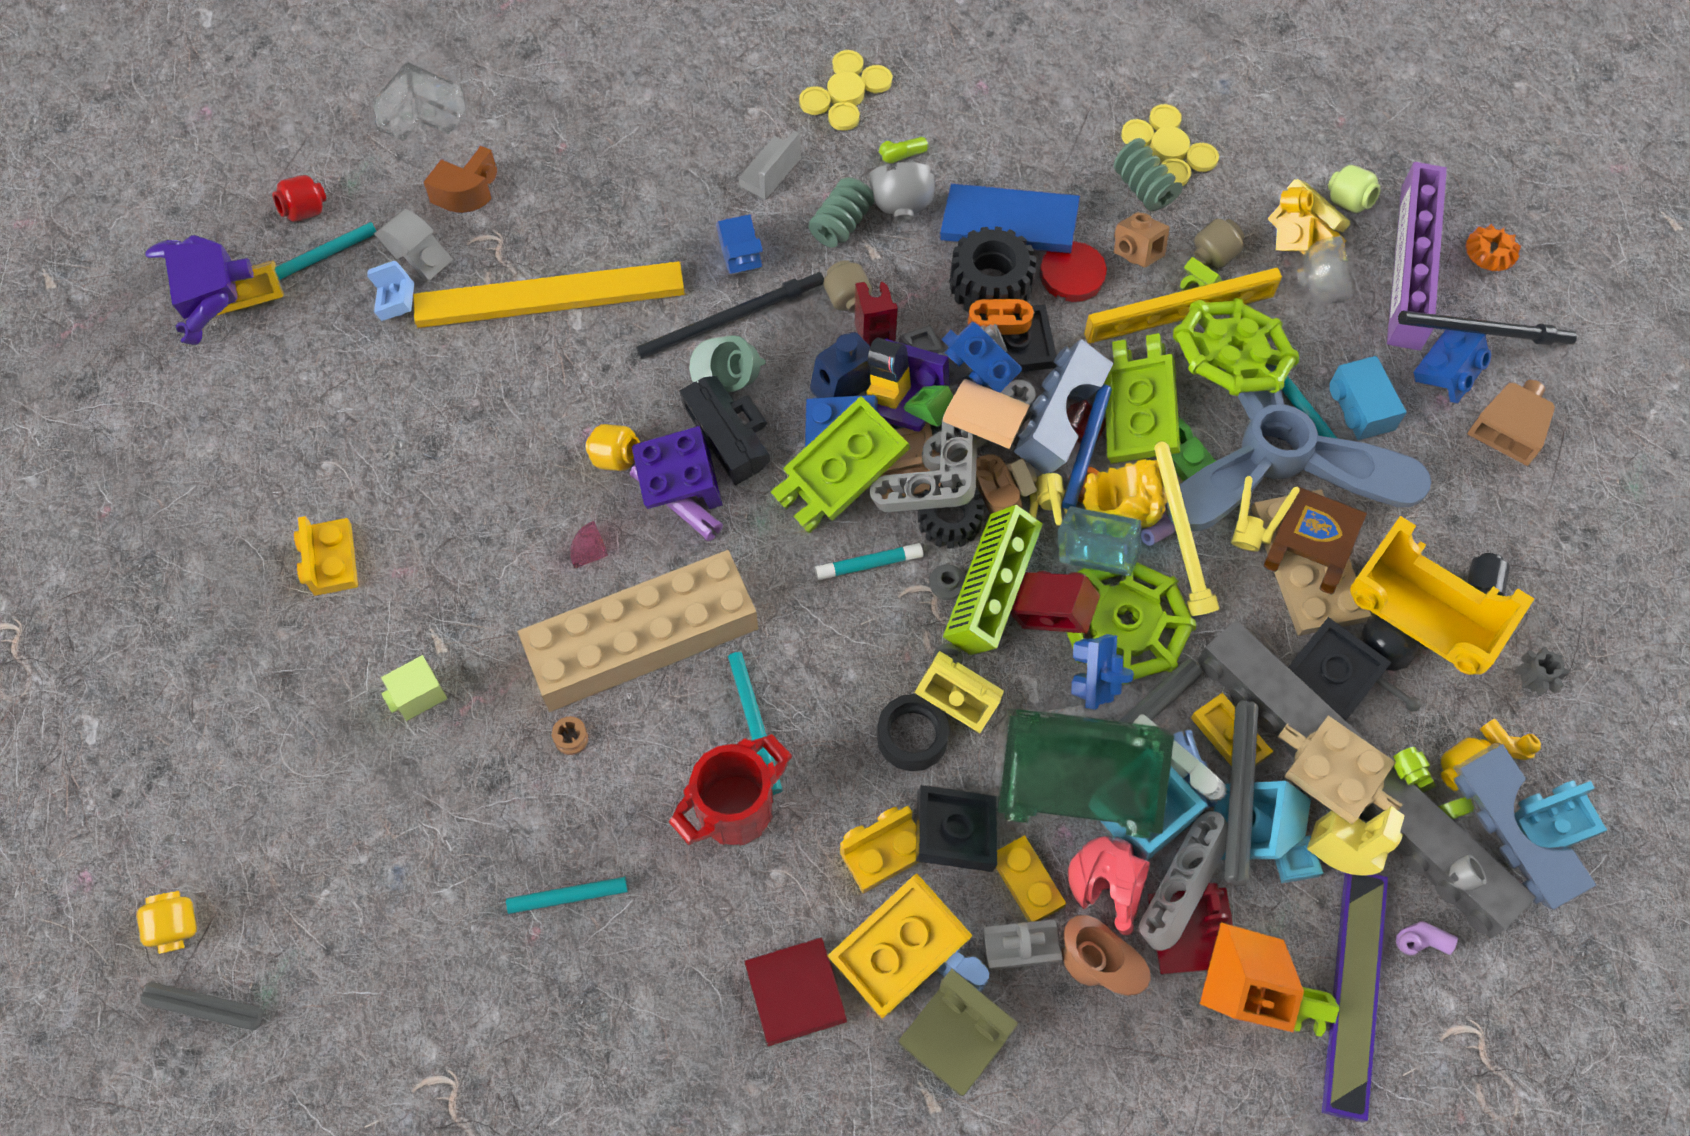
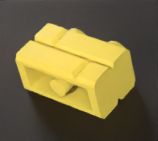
M939 651L914 693L980 733L999 705L1004 690L958 662L953 663L952 658Z

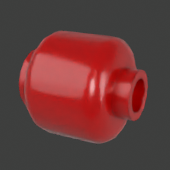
M303 174L281 180L277 184L276 191L273 192V201L281 217H287L290 221L299 222L321 214L322 202H326V194L319 182L315 183L310 176Z

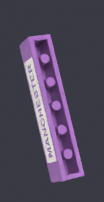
M1413 162L1401 187L1387 345L1421 351L1434 329L1401 325L1398 322V315L1403 310L1429 314L1436 313L1447 167Z

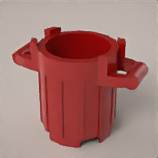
M773 734L753 741L745 738L739 741L738 744L721 745L709 750L693 766L689 784L683 790L685 797L677 805L669 820V824L688 845L711 837L722 845L742 846L759 838L772 820V787L783 775L788 762L792 758L791 753ZM764 748L775 759L777 764L774 766L772 761L766 765L757 752ZM692 807H694L696 817L702 826L699 831L684 816Z

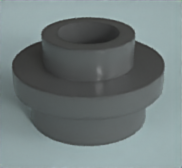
M954 565L938 566L930 575V589L940 599H955L959 596L965 575ZM949 577L954 582L952 584H945L941 579Z

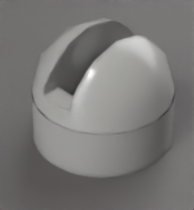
M1468 854L1451 865L1449 876L1458 877L1459 880L1454 885L1459 889L1470 891L1487 883L1486 875L1481 865L1472 855Z

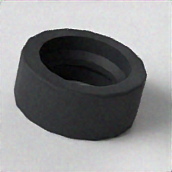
M917 694L901 695L890 701L882 710L877 724L878 748L885 760L896 768L910 772L925 770L936 764L946 751L950 726L948 716L940 708ZM917 713L931 720L935 726L936 736L929 749L923 752L911 753L898 748L891 739L890 732L892 723L897 717L903 714Z

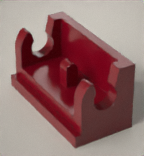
M865 282L855 283V326L857 333L869 346L878 337L896 342L898 307L896 303L892 302L889 288L884 282H880V292L882 294L879 297L870 296L869 288Z

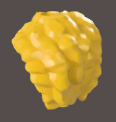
M1138 460L1134 465L1126 463L1124 467L1118 469L1109 468L1108 473L1099 472L1098 476L1094 473L1087 475V482L1084 485L1085 495L1083 504L1085 510L1083 513L1088 516V521L1095 528H1099L1100 531L1111 532L1115 535H1130L1137 532L1138 528L1154 526L1162 518L1165 512L1167 496L1157 460Z

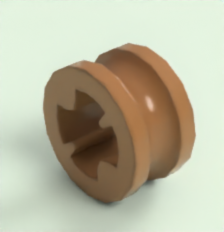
M567 716L561 718L552 728L553 741L561 753L575 755L580 753L588 743L589 736L585 725L576 717ZM575 728L579 736L578 739L572 738V743H566L562 733L565 731L568 734V729Z

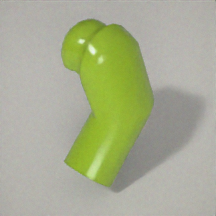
M922 136L895 144L892 141H885L879 147V154L882 156L883 161L893 164L908 157L925 153L928 150V143L926 138Z

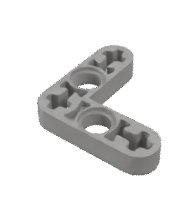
M942 419L940 470L881 476L871 485L870 497L878 509L883 512L955 507L967 504L974 497L976 490L977 435L961 429L963 437H958L955 426L943 422ZM963 448L968 450L967 456L962 461H950V455L956 449ZM962 482L963 486L959 487L957 493H953L951 489L956 488V483ZM926 483L931 485V490L925 497L916 498L913 495L914 490L920 484ZM941 483L943 488H939L938 484ZM892 488L894 492L889 493L888 499H883L881 495H885L887 489ZM901 493H905L906 498H903Z

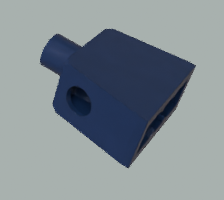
M857 332L840 335L835 344L817 355L810 384V391L817 398L858 396L871 385V367L868 366L870 346Z

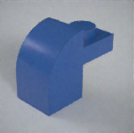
M751 214L718 221L716 223L717 232L729 274L762 267L760 253L763 252L760 238L756 239Z

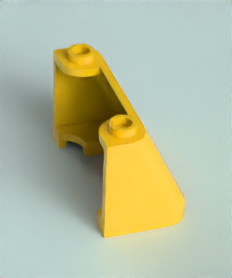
M1400 516L1351 585L1350 593L1354 602L1362 609L1370 610L1445 658L1462 673L1468 675L1485 673L1494 664L1534 601V598L1518 588L1511 596L1497 595L1500 590L1494 586L1487 594L1479 591L1423 556L1421 552L1426 547V544L1421 541L1416 544L1412 537L1416 525Z

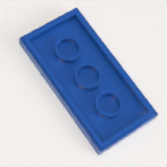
M951 184L940 231V240L958 242L962 237L967 238L968 232L972 230L980 232L981 227L987 226L989 230H994L995 226L1002 227V231L1007 232L1009 229L1015 231L1016 237L1023 236L1027 240L1026 245H1031L1034 250L1071 253L1080 195Z

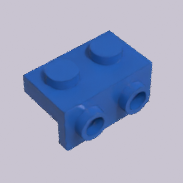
M971 322L959 335L950 330L941 339L949 347L944 352L959 367L965 362L973 370L969 374L972 380L985 387L989 385L997 392L1001 393L1022 370L1021 366L975 322Z
M1445 330L1414 370L1415 382L1447 388L1450 402L1458 403L1464 394L1471 390L1478 375L1490 363L1491 351L1488 349L1486 334Z

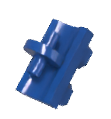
M1106 634L1096 639H1082L1073 645V658L1075 661L1087 663V674L1079 673L1074 675L1071 694L1085 699V708L1096 710L1100 704L1113 702L1114 695L1121 694L1122 683L1133 681L1134 672L1123 667V656L1116 655V635Z

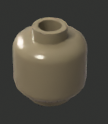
M1214 219L1195 236L1194 244L1197 250L1194 251V255L1205 266L1210 264L1215 268H1223L1243 250L1242 240L1245 238L1244 233L1231 219Z
M848 260L833 264L827 270V275L823 282V286L834 308L840 311H849L850 313L855 312V283L865 282L869 288L870 296L873 290L862 266Z

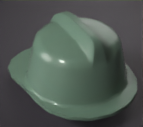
M730 335L701 342L692 353L689 370L693 382L697 381L699 383L698 380L703 377L717 376L727 392H734L752 384L759 375L760 366L765 365L766 360L760 358L756 348L740 336Z

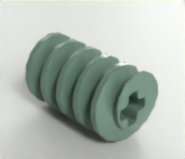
M1137 138L1129 142L1118 153L1114 161V169L1117 174L1121 175L1122 180L1129 185L1130 190L1136 193L1137 198L1143 202L1145 208L1150 211H1156L1171 204L1181 194L1183 186L1180 182L1174 183L1176 180L1175 175L1172 173L1167 174L1168 167L1164 164L1159 165L1161 162L1159 156H1152L1153 149L1148 146L1145 147L1144 139Z
M851 177L840 179L836 188L832 190L829 197L826 198L822 206L817 210L816 215L809 221L811 234L816 240L829 248L836 247L838 242H846L849 238V233H852L856 229V224H859L863 219L862 215H865L869 211V206L874 204L873 191L860 180Z

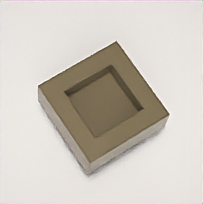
M1021 458L1006 464L1021 497L1037 492L1034 485L1037 482V476L1030 463L1026 464L1024 459Z

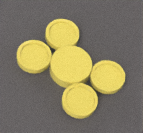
M843 50L838 52L833 58V70L836 74L829 79L827 90L816 86L806 88L800 94L799 104L804 112L811 115H819L829 109L828 120L830 125L837 130L847 131L855 128L859 123L860 113L856 106L863 101L865 89L872 93L887 91L892 85V73L888 68L881 65L869 66L862 72V56L853 50Z
M1161 104L1155 106L1150 112L1149 123L1140 119L1126 122L1121 132L1124 143L1128 144L1137 138L1144 139L1145 147L1150 144V147L1153 149L1152 156H1159L1161 164L1168 167L1167 174L1172 173L1175 175L1176 180L1174 183L1180 182L1182 186L1187 184L1191 175L1190 167L1199 172H1207L1214 169L1218 163L1219 154L1212 145L1196 143L1189 148L1190 140L1188 135L1178 128L1181 122V113L1172 105Z

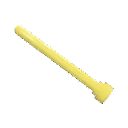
M1160 441L1155 445L1154 450L1192 591L1189 593L1190 600L1187 601L1189 613L1191 616L1211 613L1220 609L1216 594L1211 593L1210 588H1206L1170 448L1166 442Z

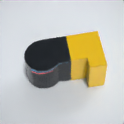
M878 337L872 342L868 353V366L871 367V385L867 389V395H875L878 399V404L896 409L911 388L907 347L904 344L887 341Z

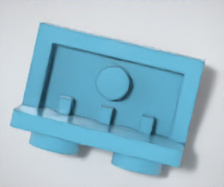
M1574 780L1554 788L1552 790L1554 795L1544 799L1540 793L1532 795L1518 803L1520 809L1514 813L1521 832L1532 843L1540 847H1570L1607 831L1587 796L1589 792L1595 789L1591 781L1579 786L1576 785Z

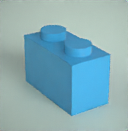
M1377 356L1339 365L1329 383L1330 393L1333 399L1338 401L1344 412L1345 423L1349 429L1353 430L1357 440L1395 431L1407 413Z

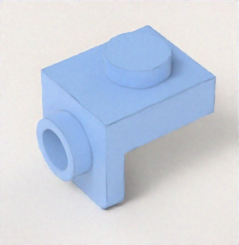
M397 261L368 270L367 277L377 288L374 313L381 321L401 316L411 311L414 282Z

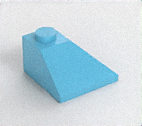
M1287 781L1254 782L1250 859H1280L1306 836L1311 799ZM1230 784L1225 786L1227 788V794L1224 795L1225 798H1222L1221 801L1217 800L1218 803L1214 807V812L1221 813L1227 823ZM1226 851L1221 860H1226Z

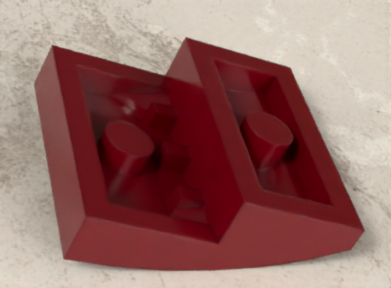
M822 937L744 961L768 1047L847 1023Z

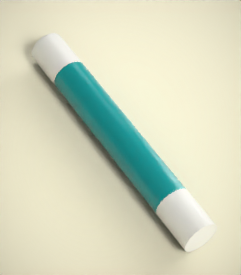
M920 543L815 566L817 580H823L923 557V550Z

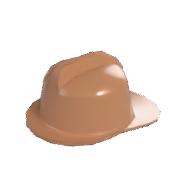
M1077 915L1067 922L1064 928L1065 946L1061 953L1067 971L1076 981L1086 986L1103 985L1115 993L1126 996L1138 995L1147 989L1151 980L1150 969L1144 958L1133 947L1114 934L1100 920L1091 916Z

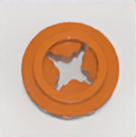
M1490 224L1486 228L1478 226L1469 235L1466 241V252L1469 258L1479 267L1490 271H1503L1511 268L1520 257L1521 245L1515 243L1516 235L1505 233V227L1497 230ZM1492 242L1497 243V249L1490 253Z

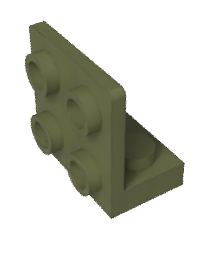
M951 969L941 981L939 990L901 1036L899 1044L959 1096H964L1013 1033L1018 1023Z

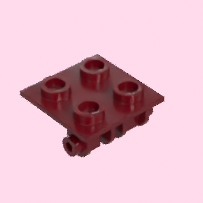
M1208 883L1176 944L1165 950H1156L1160 975L1208 971L1221 922L1233 925L1226 887L1219 888L1218 883ZM1186 891L1174 893L1170 902L1180 900ZM1155 893L1147 894L1148 904H1150Z

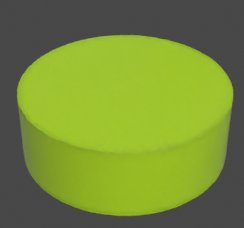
M1465 797L1438 806L1452 820L1470 814L1475 809L1471 798L1466 799Z

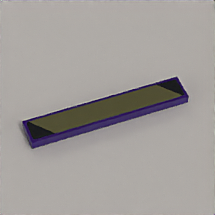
M1344 873L1333 997L1339 1006L1336 1023L1330 1022L1321 1113L1364 1123L1368 1121L1388 877L1376 874L1353 875Z

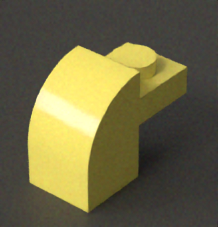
M1391 806L1367 823L1358 818L1353 824H1350L1335 812L1330 811L1316 821L1307 850L1329 866L1344 873L1353 875L1379 873L1384 869L1388 853L1392 852L1402 839L1400 830L1405 815Z

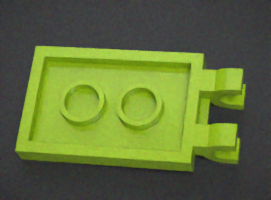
M1160 333L1146 335L1148 358L1133 361L1132 351L1127 349L1126 339L1112 342L1114 364L1104 382V385L1112 388L1106 408L1107 458L1111 464L1156 457L1154 447L1160 441H1164L1169 445L1171 454L1180 453L1175 359L1172 354L1166 355V346L1164 343H1161Z
M860 396L783 468L789 477L777 485L771 493L785 509L790 507L798 495H800L808 505L793 517L808 533H811L825 514L833 521L911 447Z

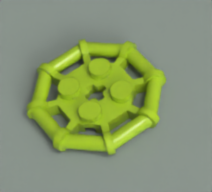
M1234 298L1233 301L1206 303L1203 300H1197L1190 305V311L1184 320L1173 329V339L1180 344L1189 363L1188 370L1193 375L1199 374L1229 390V394L1233 396H1238L1239 393L1257 391L1277 393L1283 389L1284 381L1289 372L1299 363V353L1292 348L1282 329L1283 322L1280 319H1272L1245 305L1240 298ZM1229 315V318L1215 319L1213 316ZM1197 323L1205 330L1203 333L1194 331ZM1268 338H1272L1277 350H1273L1267 341ZM1272 364L1277 367L1274 371L1270 372L1265 365ZM1219 366V367L1225 369L1226 371L1224 372V371L1218 369L1217 367Z
M1125 556L1123 560L1090 569L1083 567L1077 572L1086 575L1100 594L1090 624V633L1093 639L1106 634L1117 636L1116 653L1123 656V667L1134 672L1133 680L1164 671L1173 672L1178 667L1177 661L1191 632L1196 630V620L1191 618L1178 587L1179 580L1175 576L1168 577L1133 560V556ZM1120 575L1124 577L1123 581H1120L1118 585L1111 587L1110 584L1104 585L1101 582L1102 580ZM1133 576L1157 588L1152 590L1133 581ZM1166 595L1174 616L1167 615L1165 610L1163 612L1160 606V598ZM1126 611L1133 613L1132 619L1136 623L1123 624L1117 614L1124 615ZM1164 628L1175 629V632L1166 649L1158 639ZM1066 632L1072 648L1075 642L1085 639L1083 633ZM1149 650L1157 657L1131 665V656H1139Z

